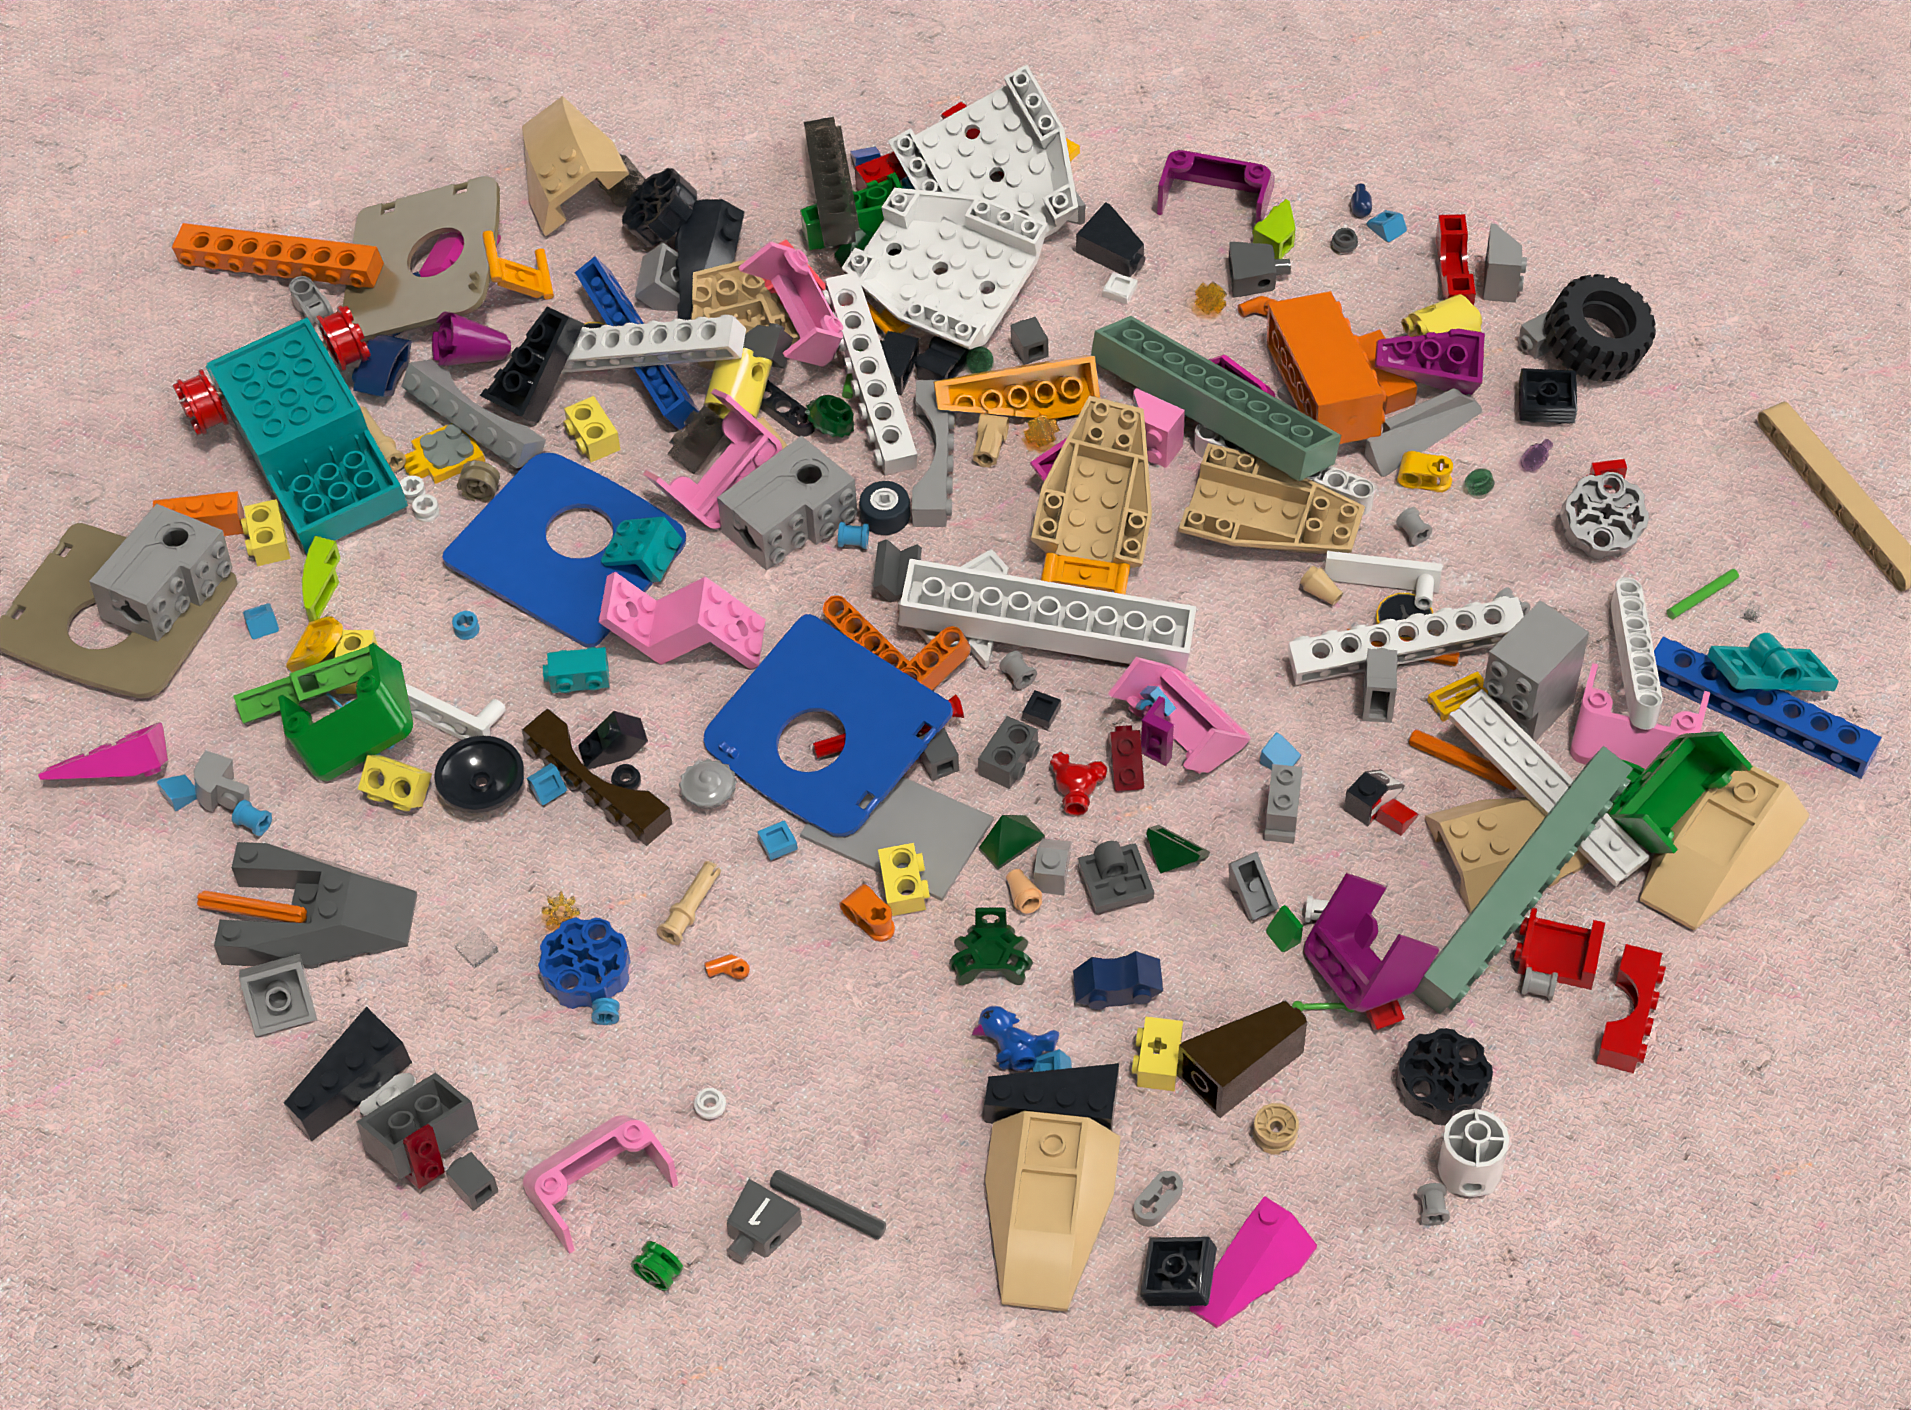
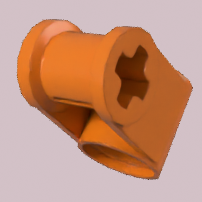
M866 884L860 885L839 902L844 915L852 923L858 925L871 939L883 942L889 940L894 935L895 926L892 921L891 908Z

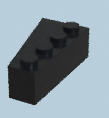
M547 306L526 333L527 338L520 347H516L510 354L512 358L503 369L500 368L494 376V382L488 389L485 388L479 396L523 418L538 423L584 323Z
M366 1006L283 1103L294 1124L313 1141L358 1106L361 1101L367 1099L395 1075L408 1067L412 1061L404 1043Z
M1119 1063L988 1076L984 1102L985 1123L993 1124L1020 1112L1030 1111L1088 1117L1112 1131L1119 1083Z

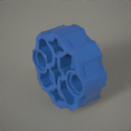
M577 917L562 922L560 927L553 933L547 934L540 945L541 957L538 966L546 992L552 993L557 997L559 1004L571 1009L577 1007L592 1008L593 1001L599 998H612L616 993L623 992L629 982L628 970L631 960L626 939L623 934L616 932L611 927L610 922L597 917L590 920H581ZM597 937H603L599 940H594ZM570 986H576V987L573 988V989H569V990L566 989V988H568V987H570Z

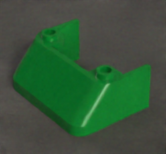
M375 643L369 645L373 669L364 673L359 678L356 685L357 699L313 723L311 713L283 694L278 697L286 737L310 772L322 781L332 780L366 761L367 755H376L405 739L412 731L413 717L401 662Z
M1722 731L1681 734L1664 748L1611 806L1607 814L1636 843L1649 852L1674 854L1678 848L1673 844L1674 841L1672 839L1675 833L1671 828L1706 789L1716 787L1721 789L1732 780L1731 774L1734 771H1750L1753 766Z

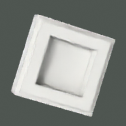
M1113 272L1102 290V297L1127 305L1138 286V280Z

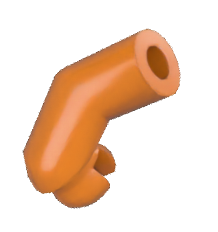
M1258 296L1238 304V312L1241 317L1252 313L1268 316V303L1276 302V300L1265 296Z
M732 954L704 963L708 977L725 973L736 979H744L750 971L749 965L745 960Z

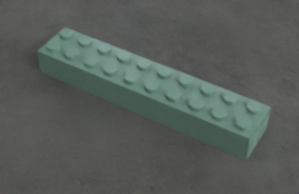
M1129 316L1095 330L1091 356H1095V363L1099 364L1103 369L1120 376L1122 380L1132 383L1142 391L1185 410L1184 416L1192 418L1206 429L1212 430L1223 436L1225 440L1242 447L1249 454L1261 458L1268 465L1288 474L1292 479L1301 481L1335 464L1341 439L1339 433L1138 319Z
M1604 746L1594 755L1433 960L1417 989L1413 992L1414 995L1438 1014H1441L1447 1007L1452 1010L1457 1003H1460L1471 989L1470 986L1486 970L1490 960L1506 944V939L1519 927L1525 919L1524 916L1543 896L1542 893L1557 878L1562 867L1574 856L1583 840L1585 841L1596 827L1595 824L1608 812L1613 805L1612 802L1631 782L1626 777L1632 771V767Z

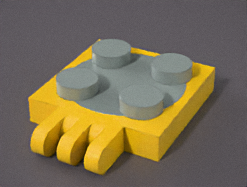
M450 423L411 440L414 451L405 454L406 462L404 469L409 476H418L421 479L430 475L434 483L437 484L460 474L463 465L468 461L485 462V457L473 437L453 423Z

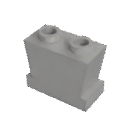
M1368 648L1363 680L1362 721L1392 723L1397 692V650Z
M1272 764L1265 841L1294 844L1303 767Z

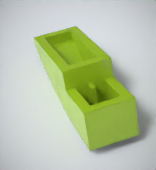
M318 536L314 537L308 550L302 576V594L309 622L320 619L339 584L335 568L341 557L336 541Z

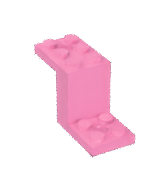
M616 572L607 576L599 623L660 665L711 642L750 670L759 666L766 619L707 577H703L656 601Z

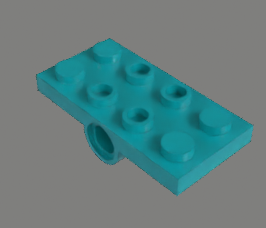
M1771 633L1757 635L1750 642L1749 647L1711 646L1707 654L1716 665V668L1729 680L1731 686L1739 690L1762 689L1771 691L1772 689H1780L1791 692L1797 690L1821 692L1835 691L1839 683L1838 679L1810 649L1784 648Z

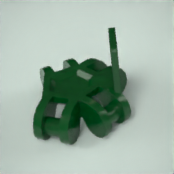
M975 908V925L968 928V934L965 937L959 936L954 940V945L959 952L949 960L951 969L957 972L956 980L958 984L967 985L971 983L982 971H1000L1011 983L1023 985L1026 979L1024 973L1026 970H1030L1033 965L1032 959L1023 952L1028 945V940L1023 936H1016L1015 929L1011 925H1007L1006 908ZM995 915L999 918L994 920V923H987V920L982 917ZM973 959L974 963L968 965V963ZM1010 959L1015 966L1008 964V960Z

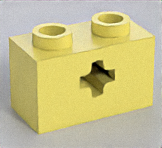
M1145 1016L1144 1028H1138L1136 1047H1141L1140 1056L1134 1055L1132 1074H1137V1087L1175 1092L1183 1021Z

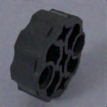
M666 168L662 172L654 173L645 179L642 185L628 199L626 210L622 215V224L645 246H654L658 242L666 241L675 235L681 225L687 222L691 216L694 202L697 199V190L673 168Z
M1438 1028L1433 1033L1418 1034L1408 1042L1407 1050L1403 1057L1399 1060L1396 1079L1397 1089L1401 1091L1405 1099L1404 1106L1413 1115L1430 1119L1436 1125H1446L1452 1116L1463 1110H1481L1482 1103L1486 1096L1489 1095L1493 1076L1492 1065L1484 1055L1485 1048L1476 1039L1464 1037L1458 1034L1455 1029ZM1438 1049H1441V1055L1437 1052ZM1461 1057H1470L1473 1060L1467 1061ZM1415 1093H1424L1427 1096L1420 1097L1417 1096Z

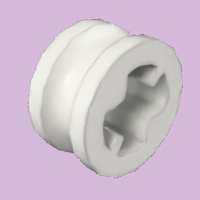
M408 476L401 480L400 485L407 503L413 504L414 499L426 494L424 482L420 477Z
M424 494L414 499L412 507L417 520L425 523L434 521L438 517L439 507L434 496Z

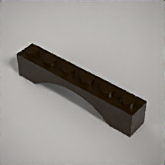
M548 708L521 729L524 738L523 746L531 756L535 757L537 755L543 760L545 766L550 763L554 764L565 783L571 789H578L583 793L584 798L590 805L600 807L606 817L612 823L618 822L623 826L628 836L633 840L638 839L648 846L672 825L670 807L650 791L619 787L602 780L590 772L580 762L572 748L568 724Z

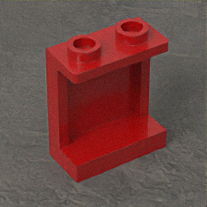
M1532 908L1529 918L1524 917L1525 919L1521 923L1519 935L1525 936L1524 944L1517 942L1514 961L1520 962L1517 974L1525 975L1526 967L1528 966L1532 967V971L1550 975L1553 972L1558 973L1557 983L1592 990L1606 922L1593 920L1591 929L1538 918L1536 917L1537 908Z

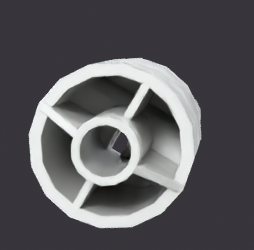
M1479 1109L1463 1110L1452 1116L1446 1124L1437 1167L1439 1176L1448 1192L1467 1197L1490 1195L1500 1182L1510 1139L1506 1126L1492 1113Z

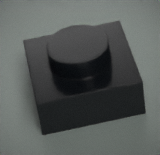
M1034 690L1022 711V719L1050 728L1061 708V699Z

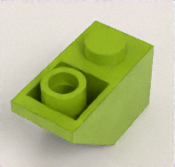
M1285 199L1278 206H1274L1269 215L1262 222L1259 221L1252 231L1253 243L1272 245L1275 259H1282L1294 247L1296 228L1289 200Z

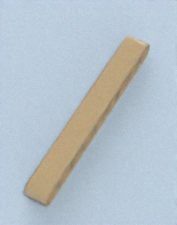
M1784 401L1760 411L1757 415L1758 424L1771 442L1893 586L1901 592L1910 589L1911 545L1789 403Z

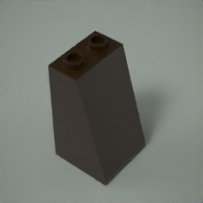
M1285 1000L1183 1041L1179 1045L1177 1076L1221 1118L1304 1053L1307 1029L1306 1017L1300 1009L1293 1008Z

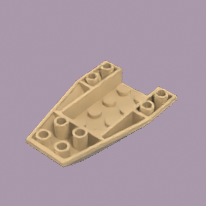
M1089 396L1041 487L1030 540L1046 553L1050 552L1056 555L1116 564L1126 563L1130 565V568L1141 567L1152 517L1144 409Z
M1208 443L1201 462L1197 485L1189 507L1185 508L1178 532L1239 547L1312 554H1327V551L1351 553L1365 506L1307 478L1301 481L1292 479L1285 472L1268 465L1266 461L1253 454Z
M1755 766L1750 771H1734L1731 774L1732 780L1721 789L1717 787L1706 789L1671 829L1675 833L1672 839L1674 841L1673 844L1678 850L1674 854H1654L1640 897L1641 902L1686 927L1696 930L1782 858L1808 820L1809 813L1788 783Z
M1023 1111L993 1123L985 1185L1002 1305L1066 1312L1069 1309L1114 1197L1120 1136L1088 1117Z

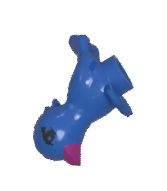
M1000 1006L985 1008L980 1014L978 1025L974 1027L972 1035L988 1036L997 1041L1001 1051L996 1055V1062H1000L999 1068L1003 1070L1025 1071L1036 1064V1057H1039L1043 1051L1052 1052L1055 1050L1059 1039L1058 1031L1051 1030L1042 1035H1033L1025 1030L1013 1027V1024L1020 1021L1015 1018L1016 1014L1008 1012Z

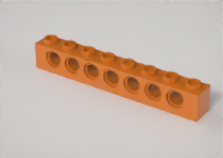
M187 223L182 224L171 247L179 263L189 267L199 266L213 270L223 269L237 273L247 272L261 276H279L286 279L306 276L312 281L327 282L334 285H352L358 288H374L384 265L377 246Z

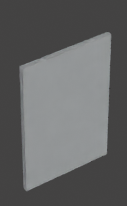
M902 777L855 833L845 837H836L807 823L801 831L800 837L882 874L878 849L914 843L916 854L922 853L925 871L920 872L921 881L927 880L930 896L943 901L981 839L984 838L985 833L994 821V817ZM867 794L858 806L865 809L874 797ZM901 863L897 865V868H905L909 864Z

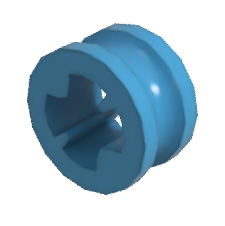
M461 611L452 619L454 632L458 638L468 640L474 638L479 633L478 619L473 612ZM467 623V625H470V626H469V627H465V626L462 625V624Z
M599 998L593 1001L592 1021L600 1025L617 1023L620 1018L618 1012L620 1009L619 1002L612 998Z

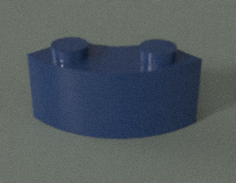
M383 334L370 339L367 347L371 356L367 357V361H361L359 367H356L352 373L353 391L381 397L393 396L399 376L408 367L412 341Z
M1138 951L1118 958L1102 959L1091 957L1073 970L1076 1003L1088 1005L1093 1010L1135 1003L1146 1004L1151 1001L1152 997L1163 992L1160 959Z

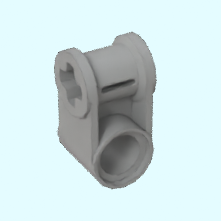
M299 276L290 282L289 289L292 301L302 319L308 317L314 326L316 316L320 315L324 318L334 313L327 298L321 294L309 277Z

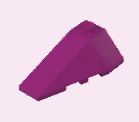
M1457 328L1450 329L1448 332H1429L1425 335L1414 337L1408 335L1379 339L1376 342L1375 367L1442 391H1449L1454 388L1463 395H1472L1481 386L1483 381L1485 333Z

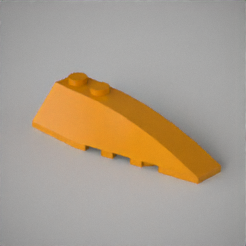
M1091 355L1003 368L933 382L937 409L1054 419L1079 415L1089 396L1100 398L1095 356Z

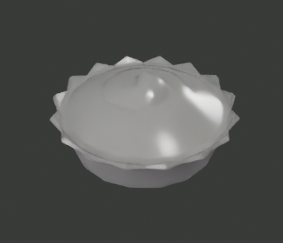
M706 759L703 762L696 761L693 766H688L686 772L681 775L679 786L682 789L681 794L686 797L687 802H691L700 808L711 809L719 807L730 798L731 794L735 791L737 780L735 779V772L730 770L729 764H722L720 760L711 761Z

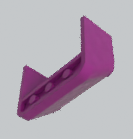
M1185 150L1173 151L1167 157L1158 184L1157 215H1163L1174 179L1259 194L1256 206V225L1265 218L1274 188V173L1262 164Z
M1346 872L1309 933L1304 950L1307 958L1346 1007L1354 1011L1365 1012L1412 994L1438 954L1439 948L1398 934L1381 961L1370 948L1378 935V923L1372 912L1387 888L1382 884Z

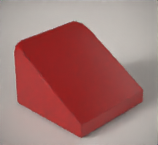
M1393 798L1378 809L1376 821L1402 836L1419 814Z

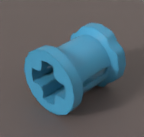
M840 522L838 547L854 545L861 546L862 549L868 548L869 524L852 526L846 525L845 522Z
M245 799L235 807L232 813V822L238 826L244 825L252 829L253 834L262 836L271 825L272 813L267 810L260 811L252 806L251 802Z

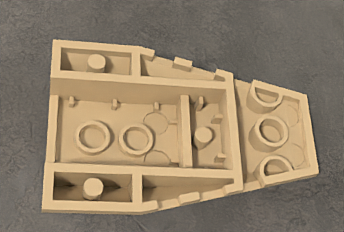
M563 96L522 126L529 203L542 232L546 236L567 221L560 205L587 184L598 178L609 190L629 175L615 143Z
M1526 797L1483 799L1425 815V820L1435 842L1444 840L1461 876L1459 892L1469 914L1546 817ZM1577 850L1569 862L1562 867L1560 874L1548 888L1559 883L1562 877L1571 872L1575 874L1582 870L1584 865L1590 861Z

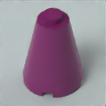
M442 312L436 323L440 324L438 332L433 331L432 355L434 360L439 361V366L501 361L511 351V342L506 334L453 312Z

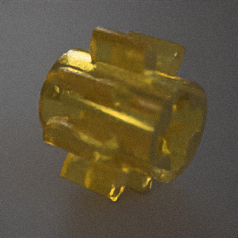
M1213 281L1208 286L1202 282L1194 291L1198 297L1194 303L1208 315L1213 310L1219 314L1227 305L1224 300L1227 293Z
M1045 414L1028 421L1029 429L1023 431L1028 444L1035 442L1037 448L1057 440L1054 433L1060 431L1056 419L1048 420Z
M562 891L555 898L548 895L547 901L549 906L541 908L542 914H550L545 921L546 925L549 926L554 923L558 928L562 922L572 919L573 915L580 914L579 908L571 907L576 901L575 897L572 896L567 899ZM559 906L565 907L563 916H557L556 911H558Z

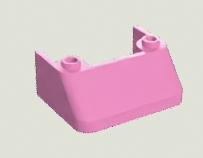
M769 242L738 268L740 272L770 280L801 339L783 352L784 356L824 367L833 360L843 337V325L834 316L807 265L808 259L806 255L799 249L795 250Z
M713 389L711 394L730 410L723 419L722 431L732 441L731 444L697 484L685 476L676 477L668 485L659 476L647 470L643 475L672 501L701 523L716 529L721 527L717 497L780 452L782 444L730 395Z
M1136 657L1108 693L1113 698L1126 700L1130 704L1128 706L1129 710L1142 718L1149 711L1150 707L1147 705L1143 710L1136 709L1137 703L1144 699L1140 692L1147 686H1159L1176 707L1169 716H1164V720L1174 724L1173 738L1187 750L1185 754L1187 760L1183 766L1199 774L1201 772L1209 773L1243 749L1251 739L1249 734L1191 679L1171 665Z
M1592 663L1571 743L1570 754L1575 761L1586 765L1604 746L1620 759L1646 769L1673 739L1685 733H1700L1710 692L1704 691L1698 714L1682 711L1673 716L1670 727L1656 724L1652 729H1640L1631 723L1628 716L1612 713L1613 700L1611 696L1603 690L1593 688L1598 664Z
M625 1115L615 1116L534 1166L524 1175L523 1186L527 1196L569 1254L575 1251L569 1227L553 1205L564 1199L569 1185L625 1150L636 1152L644 1149L673 1188L678 1185L673 1159L644 1122Z

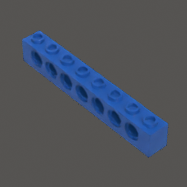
M596 256L574 272L607 325L644 324L612 271ZM670 364L634 367L663 416L679 430L701 414Z
M1664 636L1654 650L1660 686L1701 704L1704 691L1710 692L1707 708L1857 778L1862 779L1877 753L1882 739L1881 736L1852 724L1840 716L1828 713L1814 704L1802 701L1786 691L1772 689L1771 691L1736 689L1731 686L1729 680L1716 668V665L1706 654L1698 653Z

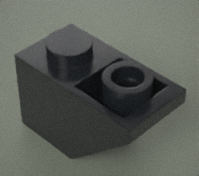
M613 711L578 747L584 766L590 770L630 759L648 742L641 718Z

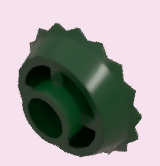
M823 395L815 400H811L806 405L807 410L805 414L808 415V421L813 423L814 428L820 429L822 434L843 438L845 435L850 436V433L854 431V413L852 408L843 399L833 395Z

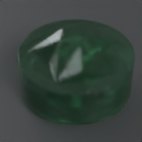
M976 347L970 350L967 355V366L973 374L992 370L994 358L989 349Z
M1481 468L1467 475L1465 485L1471 495L1480 496L1492 490L1495 480L1488 469Z

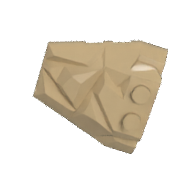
M746 260L693 272L692 320L697 317L717 318L721 315H732L746 328V333L757 325L769 326V323L783 326L785 328L784 331L793 337L791 346L801 339L786 309L781 305L779 296L776 293H770L765 287V281L761 277L740 272L738 267ZM716 361L698 362V365L713 370Z

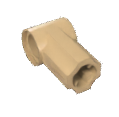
M981 413L977 429V442L973 453V461L977 462L981 467L990 468V466L997 464L1002 442L1006 441L1008 435V417Z

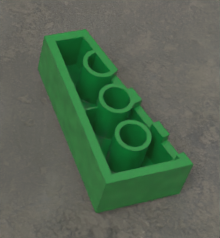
M896 172L887 175V180L880 183L876 180L866 183L867 188L854 192L851 189L843 192L841 198L837 200L828 198L801 209L803 236L809 250L822 249L827 246L843 243L855 227L876 233L884 221L883 204L894 188H902Z

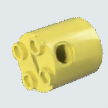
M1459 294L1410 313L1406 318L1402 319L1401 324L1407 336L1409 335L1410 337L1425 335L1429 332H1448L1450 329L1457 328L1481 332L1482 317L1479 310L1466 297Z
M743 348L741 359L716 360L703 404L705 408L710 410L720 423L723 422L725 416L730 412L724 404L711 394L713 389H717L730 395L757 419L773 363L771 360L763 357H754V352L747 348Z

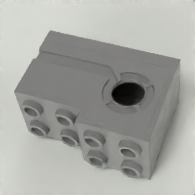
M803 436L797 438L717 497L722 533L765 570L782 562L785 556L796 548L802 547L808 539L817 545L824 539L830 538L839 529L840 522L850 523L858 514L855 479Z
M156 503L91 578L89 583L102 619L158 642L165 633L170 631L173 623L188 609L190 603L201 606L208 597L212 596L215 588L230 574L233 567L223 530Z
M1539 601L1489 651L1483 687L1488 690V695L1535 742L1574 702L1589 636L1587 630L1542 601Z

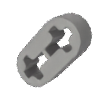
M1173 1171L1159 1173L1135 1200V1220L1140 1225L1146 1227L1158 1224L1181 1198L1183 1190L1182 1178ZM1171 1183L1174 1184V1191L1168 1189L1163 1195H1161L1163 1184L1166 1186L1170 1185ZM1154 1202H1156L1154 1205V1214L1152 1212H1147L1146 1214L1142 1213L1143 1207L1149 1208Z

